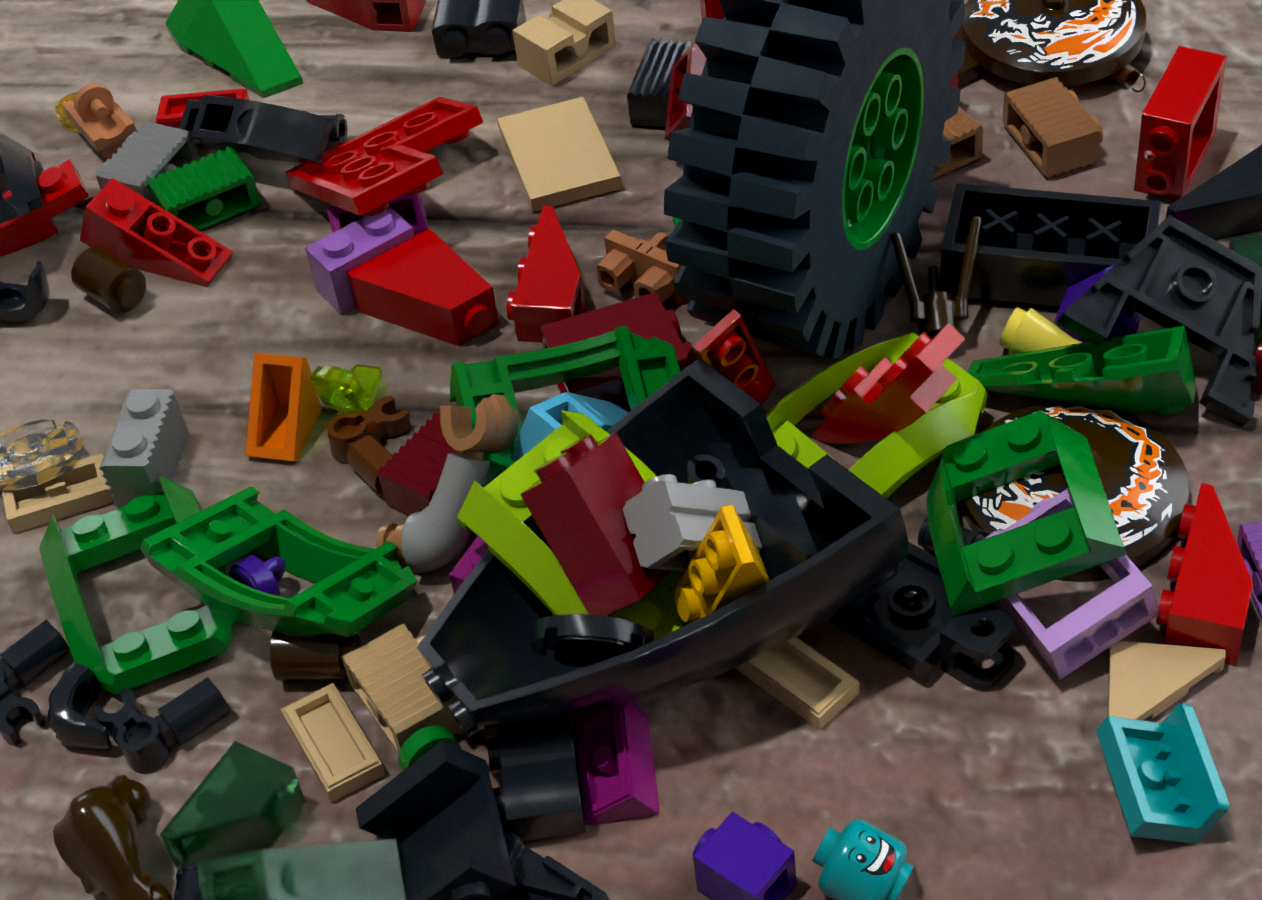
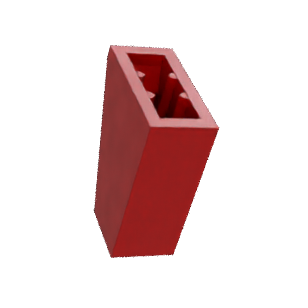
M430 228L347 271L355 307L360 313L456 346H460L500 324L493 287Z

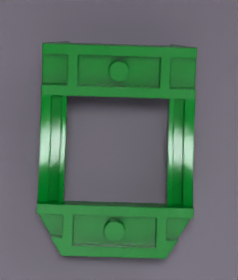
M619 326L614 331L585 340L536 351L494 357L492 361L465 364L464 361L454 362L451 366L450 402L456 401L457 406L471 408V425L473 430L476 425L475 408L482 399L489 398L492 394L504 395L511 407L518 411L519 430L513 444L500 453H484L483 459L490 461L485 486L515 463L510 457L520 434L522 423L514 393L556 385L620 367L629 406L632 410L680 373L674 346L653 336L648 340L629 332L628 326Z
M1037 411L945 447L926 496V505L938 566L950 610L954 616L1127 555L1092 455L1091 446L1087 437L1051 416ZM1061 464L1075 507L965 546L956 502Z
M160 475L158 477L164 492L153 496L144 495L136 497L124 507L102 515L85 516L76 521L73 526L61 530L53 513L39 547L51 594L74 662H78L93 671L100 688L116 695L120 694L119 691L124 688L130 690L224 653L234 637L231 626L236 620L208 606H204L194 611L187 610L177 613L168 621L140 632L125 633L114 642L104 646L99 644L76 573L139 550L144 539L201 511L192 490ZM223 566L217 569L227 575Z
M252 486L144 539L140 547L152 567L206 606L241 623L282 633L308 635L337 634L348 638L407 601L417 583V579L409 566L402 569L395 556L398 546L391 541L376 549L340 541L310 527L285 509L275 514L257 501L259 491ZM254 550L266 560L273 557L283 558L286 561V572L314 583V585L292 598H286L253 589L230 578L217 569Z

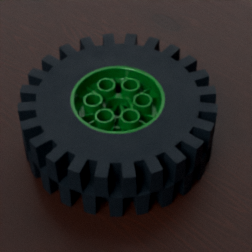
M720 0L724 13L723 20L704 16L695 38L696 44L707 58L702 75L684 73L678 100L693 106L689 128L671 132L667 159L683 163V175L664 190V214L682 219L665 241L667 259L669 262L682 265L673 284L678 297L690 300L687 311L692 317L703 320L706 325L714 327L734 309L741 315L752 338L831 358L842 357L844 348L854 350L863 343L864 328L875 330L884 315V295L895 297L903 285L891 235L893 232H899L908 258H916L923 241L918 220L921 212L933 213L939 191L931 183L936 164H947L952 141L943 139L942 136L945 121L958 113L961 90L950 88V80L964 64L965 42L953 40L965 19L964 0Z

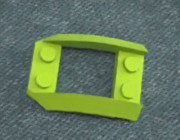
M912 332L866 348L826 367L793 389L766 414L777 445L807 468L828 454L797 429L795 425L817 405L838 391L861 366L870 373L884 357L894 364L919 336ZM949 358L942 365L957 380L923 416L897 433L894 431L885 437L849 469L850 472L885 498H888L921 468L942 455L947 445L975 435L979 414L984 412L988 396L987 391L979 380Z
M561 410L563 424L484 488L474 480L457 515V521L465 530L470 528L488 544L489 551L509 568L543 602L553 615L589 614L554 552L532 531L537 523L520 495L539 480L535 470L561 455L560 451L589 434L592 435L596 443L611 436L585 414ZM625 447L644 482L657 477ZM671 570L641 600L615 611L609 617L640 623L653 631L655 640L688 625L689 621L684 622L680 618L675 603V589L684 571Z

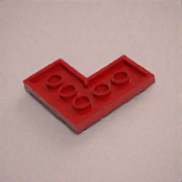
M438 97L324 152L321 164L302 163L285 171L291 188L356 215H362V217L366 215L374 216L385 211L389 207V201L401 195L412 196L430 187L429 181L443 175L437 156L431 155V149L444 142L446 144H453L466 139L471 134L470 129L482 124L483 120L478 106Z

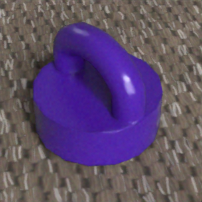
M248 555L230 567L229 577L253 589L280 596L277 583L285 573L286 561L280 557H273L263 563L254 555Z

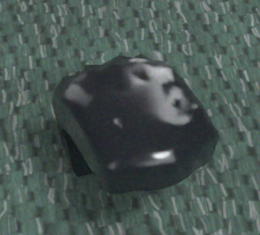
M37 261L36 267L29 276L27 285L3 283L0 281V320L24 322L28 319H35L38 313L44 310L49 298L50 289L41 261Z
M78 662L71 663L70 667L65 669L59 682L51 691L48 699L49 710L47 720L51 724V729L56 733V738L61 741L62 746L80 749L111 750L112 742L105 726L85 717L92 704L98 699L99 694L95 673Z

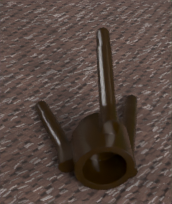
M976 215L971 220L957 297L954 301L951 293L940 291L938 268L935 265H931L928 268L929 293L922 296L921 302L901 234L899 232L892 233L891 240L909 301L910 321L918 323L919 336L925 332L933 339L948 323L960 333V321L969 318L968 296L980 237L979 233L982 222L980 216Z

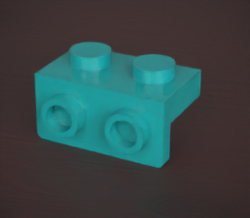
M1177 704L1162 723L1107 716L1096 729L1131 836L1197 844L1229 810V801L1225 789L1219 778L1192 705Z

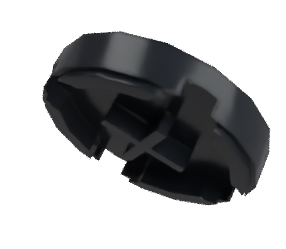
M593 614L551 615L537 619L532 625L530 647L537 656L543 657L546 655V649L554 651V660L559 661L560 664L583 668L642 647L654 641L655 635L651 629L644 625L622 618Z

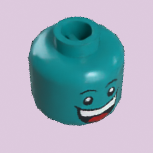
M860 818L850 821L841 833L830 827L812 862L823 867L818 879L820 891L833 900H897L914 867L906 862L907 847L902 840Z

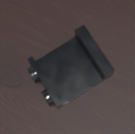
M441 741L356 807L359 829L396 843L406 900H497L516 886L487 762L478 756L445 741Z

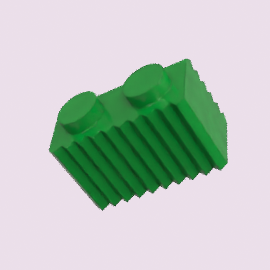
M227 146L225 151L219 149L216 154L210 153L207 157L202 156L199 161L193 159L191 165L185 163L182 168L176 166L174 171L167 170L164 174L159 173L157 178L150 177L148 180L155 204L199 231L261 206L253 175L233 147Z

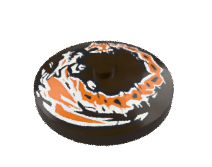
M968 0L965 5V19L962 22V36L965 48L971 57L983 68L1002 78L1032 85L1058 77L1059 83L1062 82L1063 86H1073L1110 76L1127 66L1138 55L1145 39L1146 11L1141 0Z
M1050 402L1014 411L1000 418L984 430L987 431L1041 411L1087 437L1127 556L1138 569L1147 566L1159 558L1178 537L1183 508L1185 504H1188L1189 497L1187 471L1173 445L1158 430L1143 420L1117 409L1069 402ZM1059 464L961 500L962 509L972 531L976 528H981L990 535L997 530H1005L1028 515L1038 502L1046 498H1054L1066 490L1068 485L1062 466ZM1100 565L1057 580L1090 582L1111 578Z

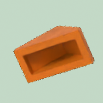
M254 352L245 456L298 461L322 410L306 357Z

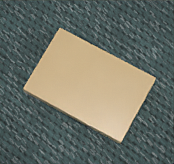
M584 97L497 118L499 132L532 212L542 210L543 206L555 207L622 189L621 176Z

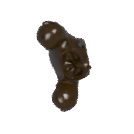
M126 775L117 776L107 785L90 788L72 799L64 818L54 826L55 846L61 858L70 870L81 879L86 893L90 895H108L110 900H173L169 889L154 881L151 874L143 871L140 867L137 825L147 819L151 797L148 789L143 784L130 780Z

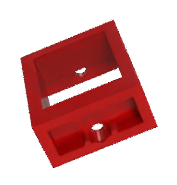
M1178 46L1142 112L1134 191L1175 201L1185 195L1216 134L1227 56ZM1150 150L1152 152L1151 155H1149L1146 151Z

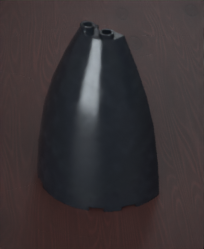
M699 358L633 408L611 427L607 433L610 435L617 433L624 447L641 460L656 476L674 475L678 483L685 482L689 461L691 460L694 463L695 456L706 454L707 442H730L739 468H762L772 496L796 497L818 553L805 562L693 623L633 651L580 668L560 664L559 661H555L554 651L546 649V655L543 657L537 656L530 647L532 625L537 619L551 616L553 613L509 568L488 550L459 586L418 645L417 649L430 667L421 676L442 705L449 699H453L454 702L448 706V709L469 737L479 729L562 719L641 702L724 674L825 622L903 571L905 568L900 561L909 555V543L900 508L828 454L810 467H805L777 445L762 405ZM536 525L532 531L551 549L539 526Z

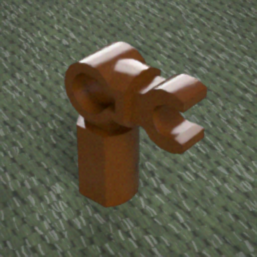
M386 396L377 400L368 412L362 409L356 413H343L335 416L327 424V433L333 458L339 462L349 463L378 494L384 496L378 472L380 467H385L387 460H392L393 455L380 443V439L385 436L394 437L406 433L411 428L409 412L404 409L397 413L395 399L392 396Z

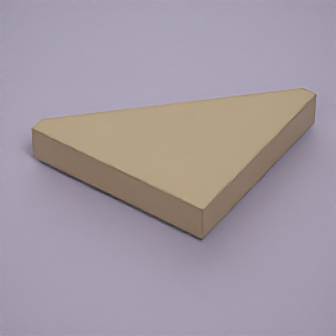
M1118 641L1110 647L1108 716L1142 721L1147 717L1153 719L1186 696L1190 687L1209 674L1222 671L1226 650Z

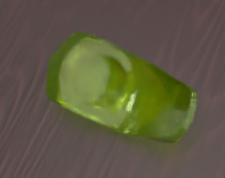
M355 365L351 370H345L336 366H318L311 374L310 379L319 398L326 406H330L340 412L356 413L362 409L366 411L374 404L382 370L380 367Z

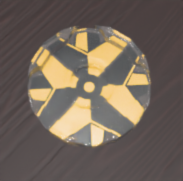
M40 419L18 425L1 433L0 490H21L37 486L59 477L72 468L84 452V442L79 429L72 422L64 421L62 426H56L54 420Z

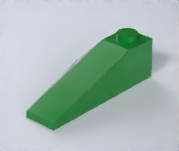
M178 0L165 22L168 32L180 50L188 55L195 52L202 56L205 65L212 69L219 66L230 73L233 81L262 98L303 84L298 69L259 0Z
M1185 326L1107 338L1099 347L1091 342H1083L972 361L967 371L979 380L986 391L1131 412L1153 410V413L1156 415H1170L1184 410L1186 405L1194 403L1197 388Z

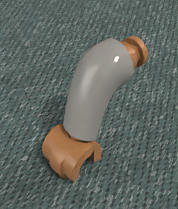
M492 394L489 398L482 399L475 408L476 425L474 430L471 425V408L453 405L440 406L442 434L448 444L456 450V453H448L429 506L421 512L410 514L405 523L399 525L387 523L382 525L376 538L377 548L391 541L398 546L395 554L398 562L406 563L412 571L417 573H426L442 568L459 556L468 543L472 530L470 528L465 530L458 524L457 515L474 480L483 488L485 487L490 461L483 459L484 453L496 454L505 451L513 444L518 435L520 423L518 411L511 407L504 395Z

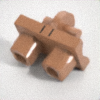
M87 84L77 92L74 101L62 103L65 115L97 152L101 151L102 156L106 160L107 158H112V153L117 154V149L122 148L123 142L126 141L129 135L133 134V131L137 132L134 122L113 100L111 92L102 84Z
M612 230L604 237L606 256L596 266L600 286L616 292L628 282L633 284L636 298L657 292L662 303L668 299L681 304L685 298L678 297L673 281L682 265L669 262L667 259L665 241L670 235L660 232L648 242Z

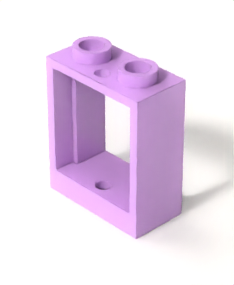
M1069 488L1054 498H1046L1038 502L1028 515L1005 530H997L986 538L1075 507ZM1127 555L1099 564L1115 583L1113 586L1047 629L1019 594L998 600L1060 680L1160 614L1152 584Z

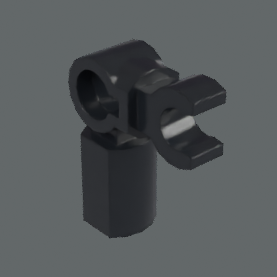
M47 620L43 621L0 654V733L8 744L15 747L21 743L13 729L19 720L31 719L40 728L46 724L38 705L32 699L21 697V693L16 687L18 685L26 686L70 652V648L63 636Z
M208 677L157 709L159 715L155 718L147 716L143 712L136 696L127 688L119 691L125 702L121 710L115 713H106L100 705L93 708V714L97 722L105 726L109 736L113 737V740L119 746L129 767L138 773H149L159 769L170 757V746L176 742L182 746L230 714L229 706L224 697Z

